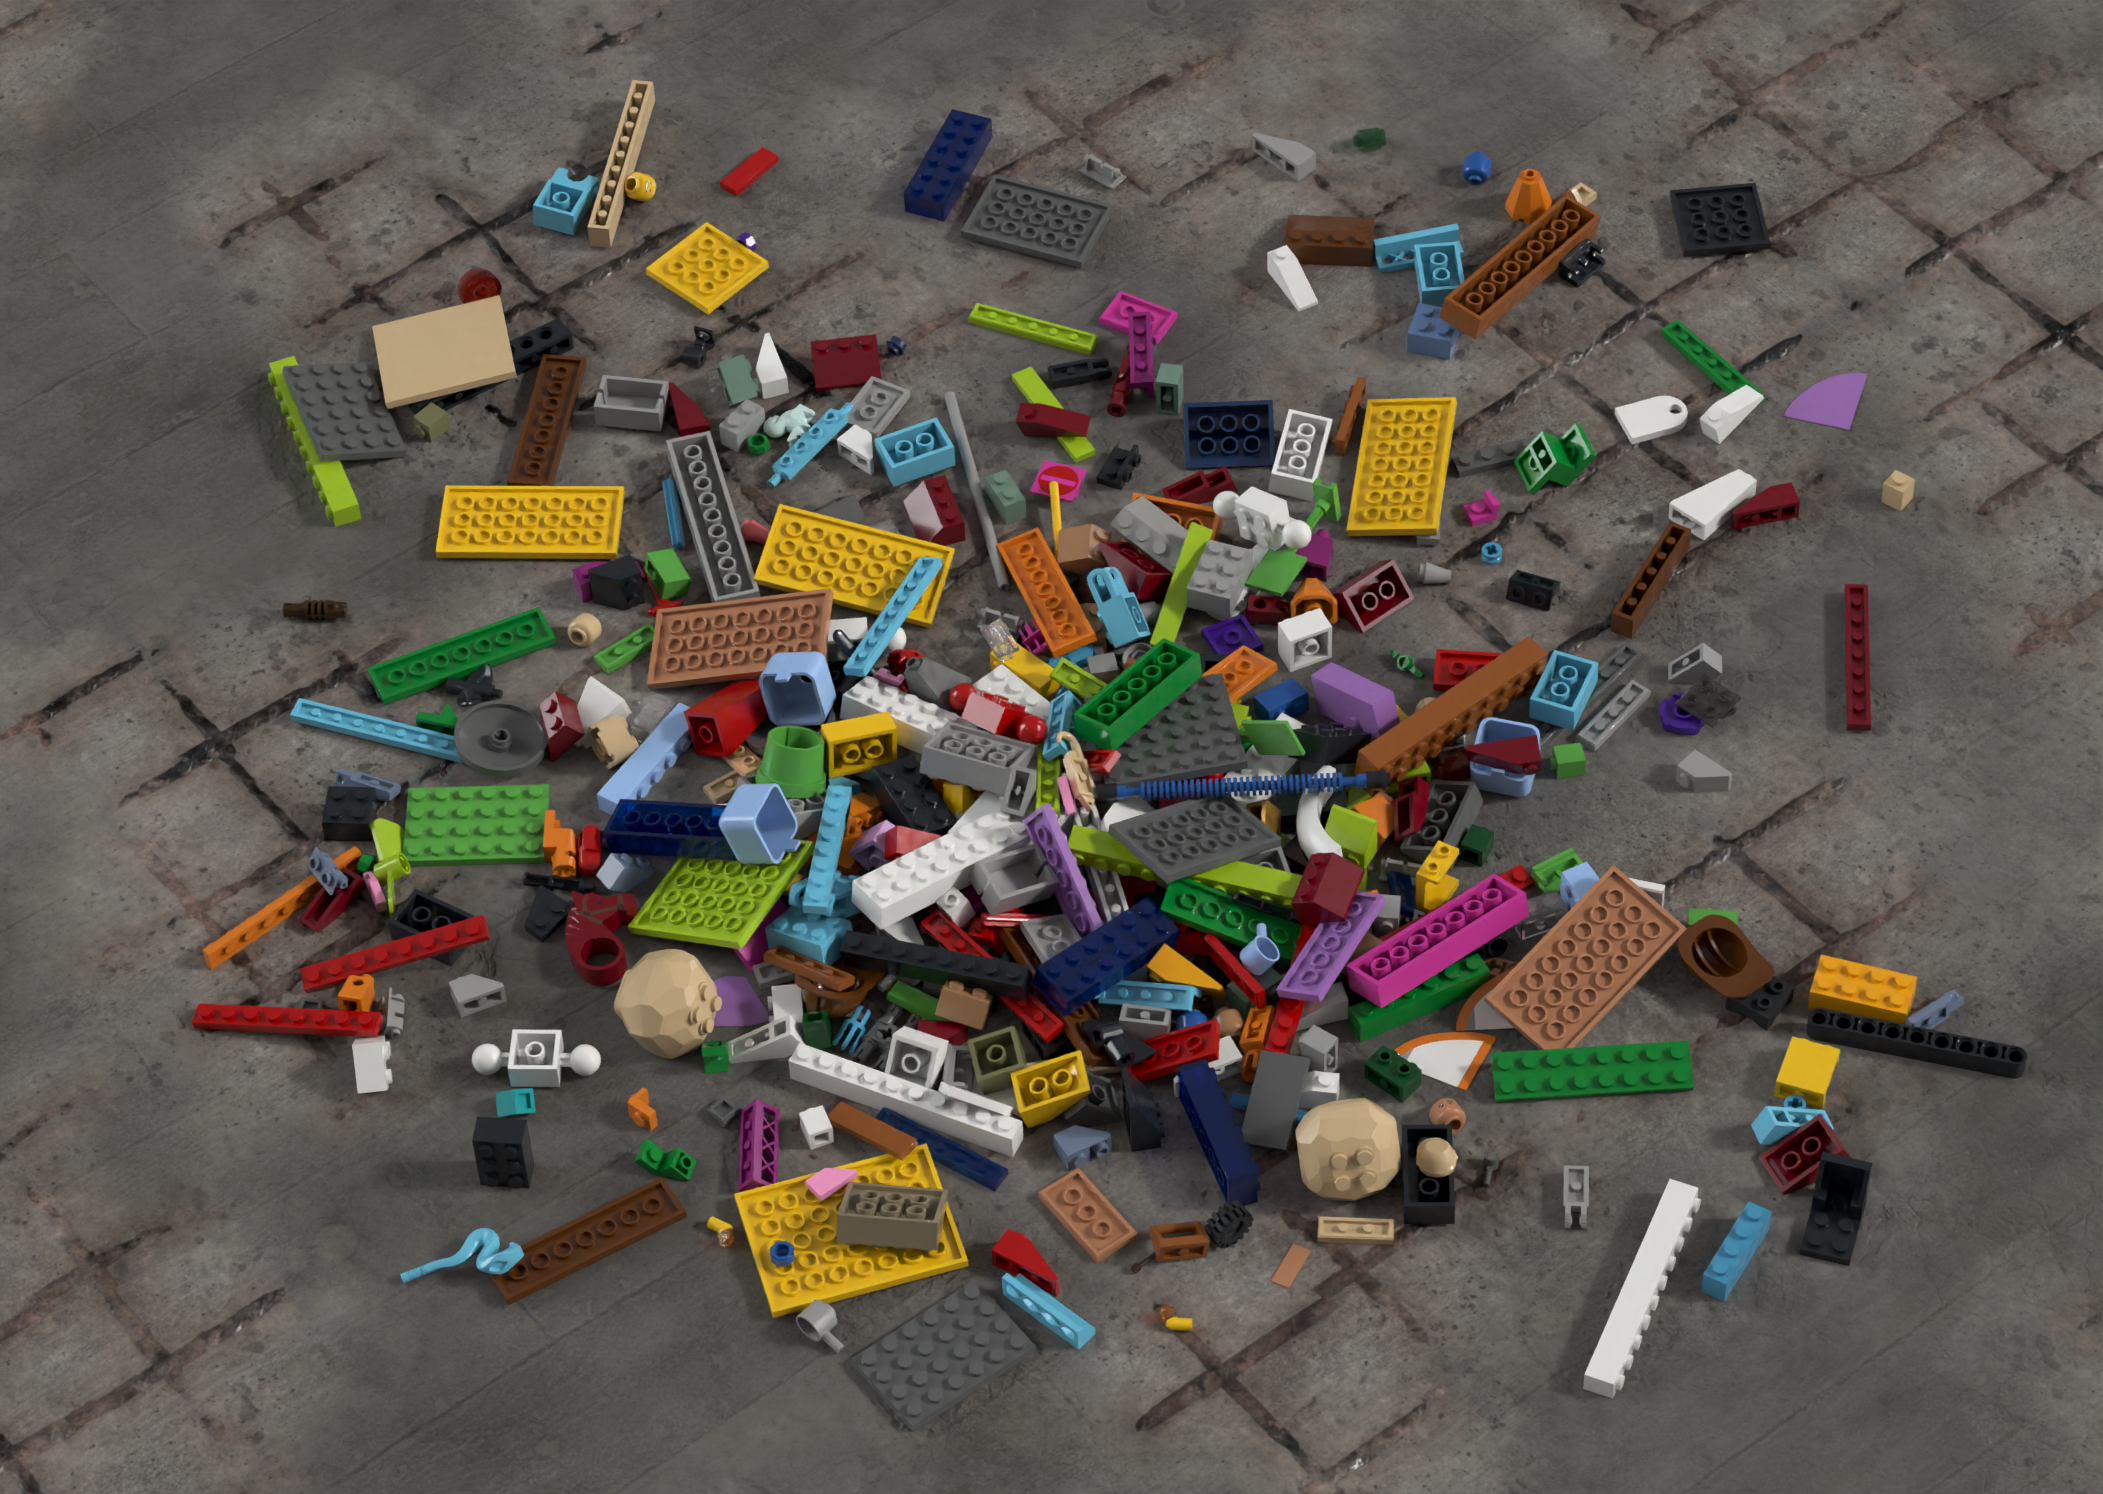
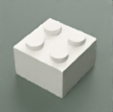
M1320 608L1278 623V654L1289 672L1332 658V626Z
M903 1026L893 1033L885 1073L934 1090L940 1084L949 1041Z

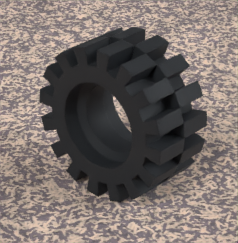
M1234 1200L1230 1204L1228 1202L1224 1203L1223 1208L1221 1206L1218 1207V1211L1211 1214L1212 1218H1209L1207 1220L1208 1224L1205 1225L1207 1234L1221 1248H1225V1246L1228 1248L1232 1243H1238L1237 1240L1239 1238L1242 1239L1244 1237L1243 1234L1249 1232L1248 1227H1252L1253 1224L1252 1215L1239 1201L1235 1202Z

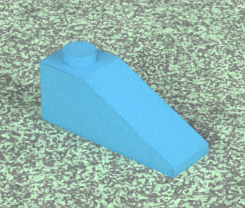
M1765 1106L1751 1124L1761 1145L1778 1144L1818 1114H1821L1834 1130L1825 1110Z

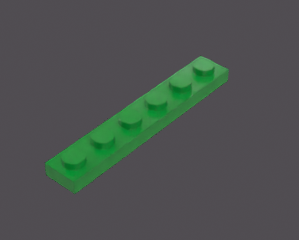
M1678 319L1661 329L1660 335L1727 394H1731L1748 385L1763 395L1764 399L1760 403L1765 401L1764 393Z

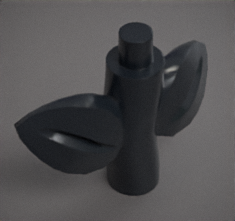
M485 664L476 669L468 676L467 681L449 677L446 683V692L458 695L456 702L460 707L475 706L480 704L482 700L492 701L493 698L501 699L503 694L502 690L495 689V685H491L493 672L490 664Z

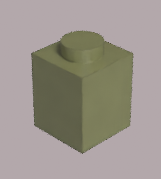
M432 402L413 416L415 433L420 438H425L429 442L434 441L450 428L447 412Z

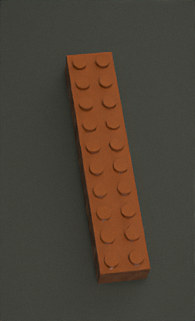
M1563 196L1446 296L1439 318L1473 339H1477L1553 273L1566 255L1586 238L1591 240L1596 235L1601 216L1571 197Z
M1526 637L1360 749L1353 777H1356V774H1366V771H1381V768H1385V773H1390L1391 784L1395 781H1401L1412 769L1420 768L1425 760L1430 757H1436L1442 749L1454 745L1458 738L1464 734H1470L1482 720L1492 717L1498 711H1504L1511 702L1520 700L1527 691L1532 688L1535 689L1546 668L1548 653L1531 637ZM1363 788L1371 797L1379 792L1383 793L1382 790H1367V788Z

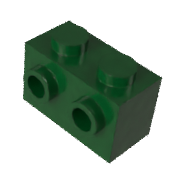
M1382 1045L1364 1063V1078L1403 1103L1421 1086L1422 1070L1415 1063L1401 1057L1397 1051L1390 1050Z

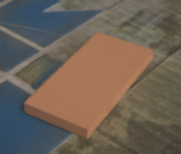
M1080 1168L1038 1192L1039 1199L1096 1263L1138 1238V1233Z

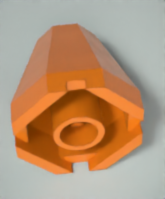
M1526 169L1520 172L1505 202V209L1513 220L1519 221L1520 218L1524 219V223L1532 224L1552 207V199L1540 173L1537 170Z
M1306 578L1299 585L1291 600V618L1320 608L1329 623L1333 622L1335 624L1338 621L1336 598L1317 578Z

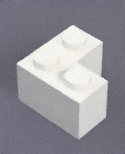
M385 1035L355 1039L352 1049L358 1094L388 1090L389 1084L393 1083L392 1071L386 1067L387 1059H390L391 1056L390 1041L385 1042Z

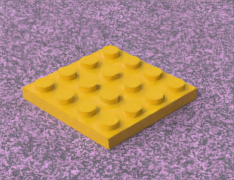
M706 222L646 268V275L706 314H710L768 269L769 264L767 260Z

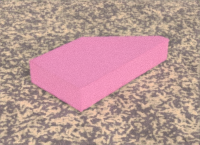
M880 668L872 675V677L877 678L879 681L895 687L899 686L905 679L904 675L893 676L889 670Z
M1065 775L1058 777L1057 783L1066 814L1068 816L1076 814V803L1071 786Z
M372 871L363 873L362 876L378 912L387 910L386 899L377 878Z
M824 1168L807 1179L805 1184L822 1201L856 1179L858 1175L857 1171L853 1169Z

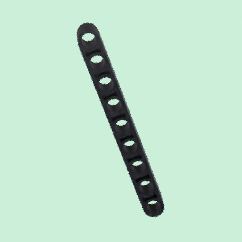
M1822 1008L1812 1009L1808 1014L1806 1033L1808 1037L1816 1041L2011 1079L2020 1078L2025 1073L2027 1053L2018 1046Z

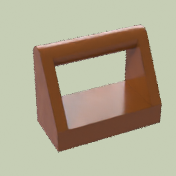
M1200 1221L1149 1227L1157 1262L1207 1257L1210 1241ZM1195 1232L1193 1236L1162 1237L1164 1234Z

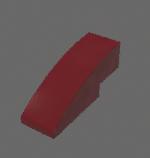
M1226 465L1207 475L1201 470L1162 489L1167 499L1194 504L1214 501L1215 497L1223 491L1238 492Z
M1419 776L1398 784L1399 797L1393 800L1395 840L1398 842L1417 834L1426 816L1429 784Z
M344 866L340 871L348 878V886L344 889L335 888L332 895H329L326 889L322 887L298 920L317 933L336 920L366 887V883L361 876Z

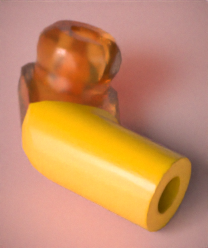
M710 1217L707 1228L718 1232L717 1239L720 1245L724 1247L730 1246L735 1239L732 1225L716 1217Z
M1164 1304L1160 1307L1159 1319L1168 1329L1192 1331V1318H1178L1173 1313L1172 1305Z

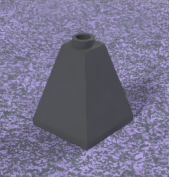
M912 657L906 662L904 676L910 694L928 703H933L946 711L956 713V710L949 702L950 691L959 683L970 684L971 679L925 657Z

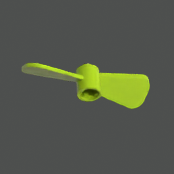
M378 818L370 823L380 861L374 865L372 873L379 883L384 886L388 885V905L391 918L396 913L394 881L410 874L411 867L403 854L404 829L394 822Z

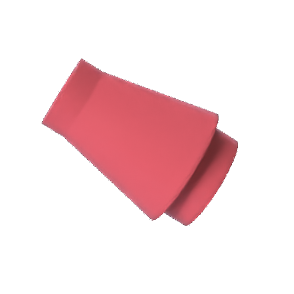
M746 520L741 528L744 541L766 544L770 531L754 520Z

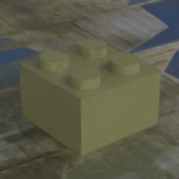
M1015 1026L967 1040L977 1082L984 1095L1012 1087L1013 1083L1010 1073L1028 1067L1022 1042Z

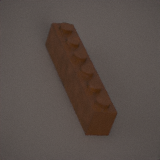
M1671 521L1669 522L1613 610L1611 632L1630 639L1633 638L1690 548V528Z

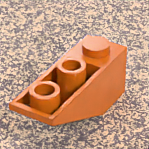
M859 793L851 797L844 836L872 828L883 822L886 813L876 798L865 793Z

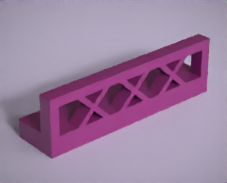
M1150 311L1128 313L1131 389L1147 388L1148 398H1155Z
M757 1099L741 1110L739 1192L777 1183L780 1110ZM763 1112L771 1115V1123H768ZM764 1130L770 1138L769 1144L763 1136ZM763 1150L770 1159L769 1164H767L766 1160L762 1156ZM761 1171L765 1172L769 1182L761 1179Z

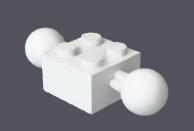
M1251 486L1240 497L1232 491H1223L1213 501V510L1217 516L1224 520H1231L1237 517L1240 536L1263 547L1276 551L1285 543L1292 549H1302L1311 540L1312 532L1307 523L1301 520L1290 521L1286 500Z
M867 617L830 620L826 651L827 662L849 660V657L833 640V632L837 629L842 630L858 647L868 632ZM901 627L888 643L884 652L889 654L892 650L904 648L906 634Z
M512 1029L510 1052H501L493 1044H482L475 1049L472 1055L474 1068L484 1075L494 1074L501 1066H508L511 1087H560L562 1067H571L575 1073L588 1076L595 1073L601 1063L600 1053L591 1045H579L571 1053H564L561 1030Z

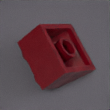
M556 691L539 705L540 719L547 740V751L552 762H555L585 735L575 700Z

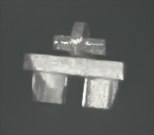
M1001 618L990 625L980 626L981 633L1000 662L1012 659L1013 653L1019 651L1018 644Z

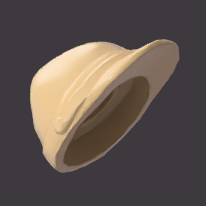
M1429 1138L1423 1140L1417 1147L1416 1165L1427 1176L1434 1178L1444 1177L1455 1169L1458 1156L1447 1141L1441 1138Z

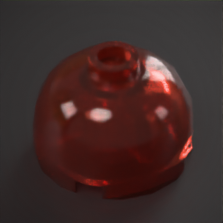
M474 268L467 271L460 278L457 286L458 296L462 304L500 295L502 285L499 279L489 270Z

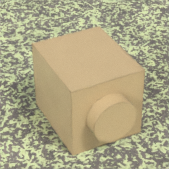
M1895 470L1883 483L1881 502L1902 511L1913 498L1915 479Z

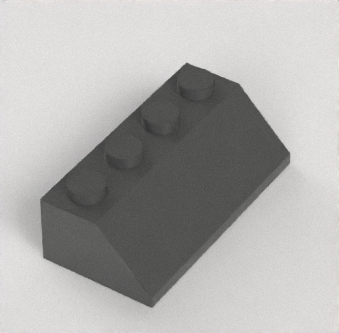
M1432 780L1429 787L1427 812L1422 827L1417 834L1404 839L1400 848L1401 852L1423 864L1439 840L1458 848L1460 854V844L1471 825L1474 824L1484 802L1476 782ZM1457 858L1455 859V861L1453 862V864L1450 866V868L1448 869V871H1452L1453 866H1454V864H1455Z

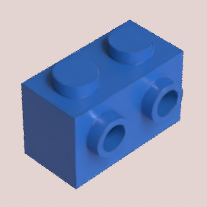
M1290 678L1254 696L1255 715L1261 720H1276L1281 713L1294 718L1309 710L1308 692L1293 678Z

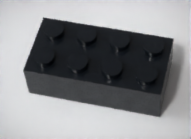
M914 755L872 767L868 786L895 826L899 825L944 836L957 823V820L927 774L919 773L920 763Z
M1452 1124L1402 1125L1401 1151L1404 1224H1455L1454 1170L1447 1176L1434 1178L1421 1172L1419 1166L1416 1165L1417 1147L1425 1139L1441 1138L1447 1141L1453 1148Z

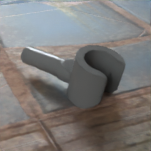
M1488 1151L1484 1154L1486 1173L1483 1186L1489 1187L1493 1170L1498 1168V1153L1495 1159L1488 1158Z

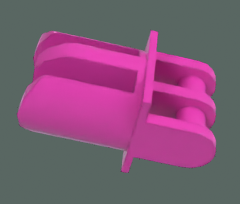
M1032 619L1037 631L1029 623L1024 625L1029 636L1021 628L1018 631L1027 650L1037 657L1041 653L1045 654V650L1049 647L1035 619Z

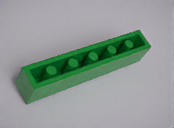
M1478 953L1451 964L1383 1008L1376 1006L1369 1000L1349 1007V1027L1360 1043L1471 996L1480 986L1490 980V970Z

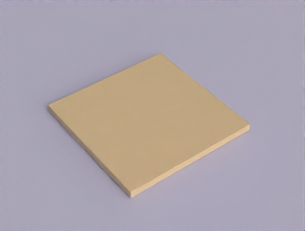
M500 295L372 326L387 409L517 377Z

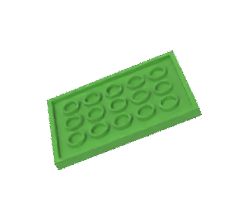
M549 784L408 788L403 854L407 858L410 867L545 863L543 838L545 810H549L550 786Z

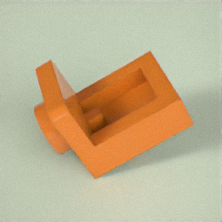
M643 1087L637 1093L632 1094L627 1102L629 1117L638 1126H644L652 1131L658 1126L656 1111L648 1106V1090Z

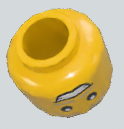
M640 172L630 174L624 184L626 195L631 199L641 202L649 201L656 191L655 180L650 175Z

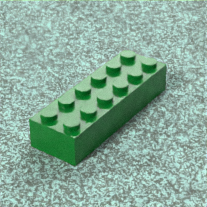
M1163 638L1073 713L1076 736L1106 750H1116L1202 677L1200 654Z

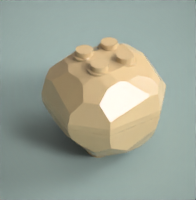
M665 949L645 954L632 969H628L625 972L614 1002L615 1013L623 1020L629 1034L644 1049L668 1059L697 1050L707 1034L713 1031L716 1012L722 1006V999L717 995V987L695 956L678 949Z
M1366 1098L1345 1099L1316 1106L1304 1115L1295 1129L1302 1181L1310 1190L1325 1199L1356 1201L1380 1193L1388 1186L1402 1167L1395 1118L1382 1107Z

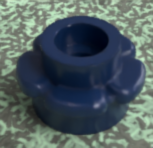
M892 336L890 340L886 341L888 345L887 350L892 355L904 354L907 345L902 339Z

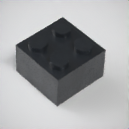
M328 786L321 822L325 841L372 842L373 835L370 823L376 820L379 807L375 787Z

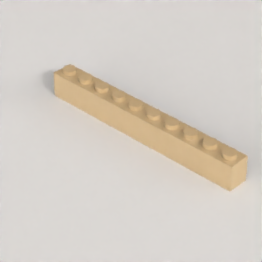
M632 80L587 227L590 246L609 248L612 246L627 196L624 184L627 177L634 173L655 103L653 82Z

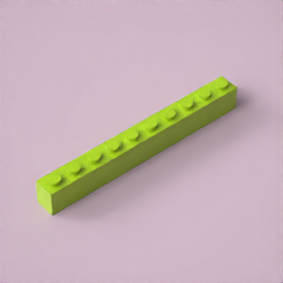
M295 356L269 363L271 372L267 373L270 385H275L274 393L276 399H281L282 401L280 402L283 415H288L286 420L289 429H294L292 433L296 445H301L299 446V451L302 459H307L305 464L308 473H313L314 475L312 476V481L315 489H320L318 492L322 504L327 505L325 512L328 519H333L336 527L361 520L359 503L341 462L320 461L282 374L284 366L298 365Z
M1073 824L1068 846L1071 853L1076 857L1077 865L1113 871L1124 876L1140 877L1147 881L1153 880L1166 883L1108 832ZM1233 861L1187 876L1186 878L1232 896L1236 890H1239V892L1259 899L1263 898L1265 901L1292 909L1291 902L1303 875L1241 861Z

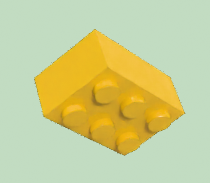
M889 711L821 725V735L825 740L824 768L829 778L870 771L873 766L897 760V727Z

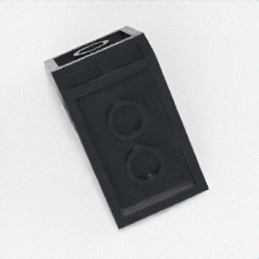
M1822 1152L1811 1211L1799 1255L1850 1266L1866 1207L1873 1163Z

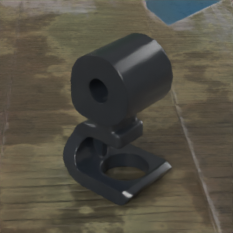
M694 326L696 340L694 346H686L684 348L682 363L701 368L706 360V352L714 348L716 338L713 330Z

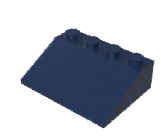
M1273 400L1183 403L1185 469L1221 468L1225 465L1227 468L1274 465Z

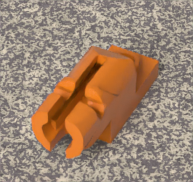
M545 810L543 838L545 862H552L553 875L555 877L573 879L576 876L577 837L573 829L561 828V821L556 820L555 810Z
M1272 1005L1265 1006L1260 1010L1256 1007L1250 1008L1239 1041L1244 1051L1243 1062L1241 1063V1076L1248 1083L1254 1082L1261 1051L1265 1050L1276 1014Z

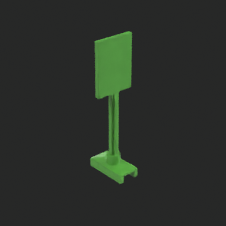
M1316 478L1312 483L1315 506L1305 521L1311 531L1321 517L1336 522L1340 519L1341 510L1337 483L1332 482L1330 487L1321 484V479ZM1287 547L1286 550L1277 549L1276 551L1269 549L1245 582V586L1282 597L1307 562V557L1295 554L1298 549Z
M1243 720L1241 723L1246 733L1239 732L1242 743H1252L1259 755L1303 756L1306 753L1288 721Z

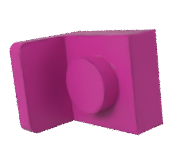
M1488 489L1484 491V499L1463 505V513L1472 527L1497 519V509L1500 508L1499 501Z

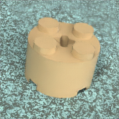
M612 714L587 728V733L591 732L592 734L589 742L594 753L601 763L603 761L608 763L605 766L608 769L629 759L635 752V749L639 748L636 738L633 735L630 736L627 730L628 724L622 715L616 716Z

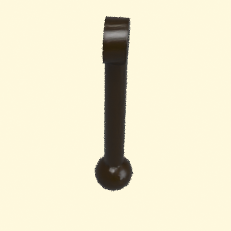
M1155 1252L1140 1263H1134L1131 1271L1135 1274L1138 1273L1144 1265L1156 1258Z

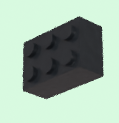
M1330 722V725L1317 723L1315 726L1301 725L1300 729H1293L1306 753L1303 756L1288 755V757L1325 766L1356 763L1359 750L1371 743L1372 734L1362 732L1363 728L1349 726V728H1344L1343 723Z
M415 889L391 917L388 924L391 939L395 941L475 916ZM467 947L431 958L451 967Z
M477 1117L472 1143L480 1185L489 1187L503 1186L515 1189L530 1188L534 1158L527 1120Z

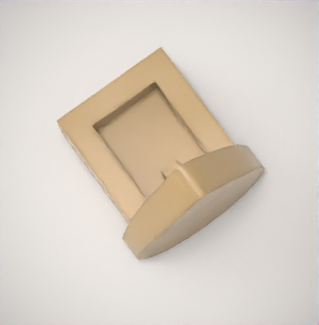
M1581 182L1575 187L1568 189L1562 195V197L1567 195L1584 206H1588L1597 199V192Z

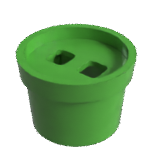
M781 726L770 730L763 760L758 766L755 778L756 783H776L787 798H810L823 793L826 789V772L823 769L825 743L823 736L814 730L799 726Z

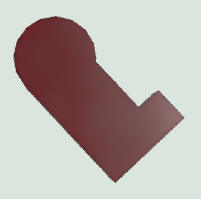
M1248 595L1246 619L1251 626H1254L1255 622L1271 623L1274 626H1278L1279 622L1289 619V603L1283 599Z

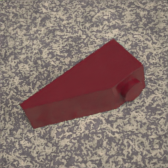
M668 383L670 402L679 437L710 431L708 417L704 418L702 409L674 383Z
M1020 403L1016 424L1024 436L1086 437L1091 417L1042 403Z
M1792 482L1770 486L1735 509L1732 517V529L1735 530L1799 517L1800 500Z
M1537 735L1466 746L1467 761L1518 775H1533L1542 771Z

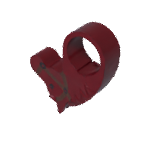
M572 891L574 905L567 916L565 930L566 943L572 965L577 974L588 984L594 986L611 985L619 981L628 968L623 943L613 932L620 925H629L637 915L636 899L633 895L627 893L603 897L594 894V892L581 895L576 891ZM595 954H613L617 956L613 962L605 966L596 967L587 964L588 959L593 958Z

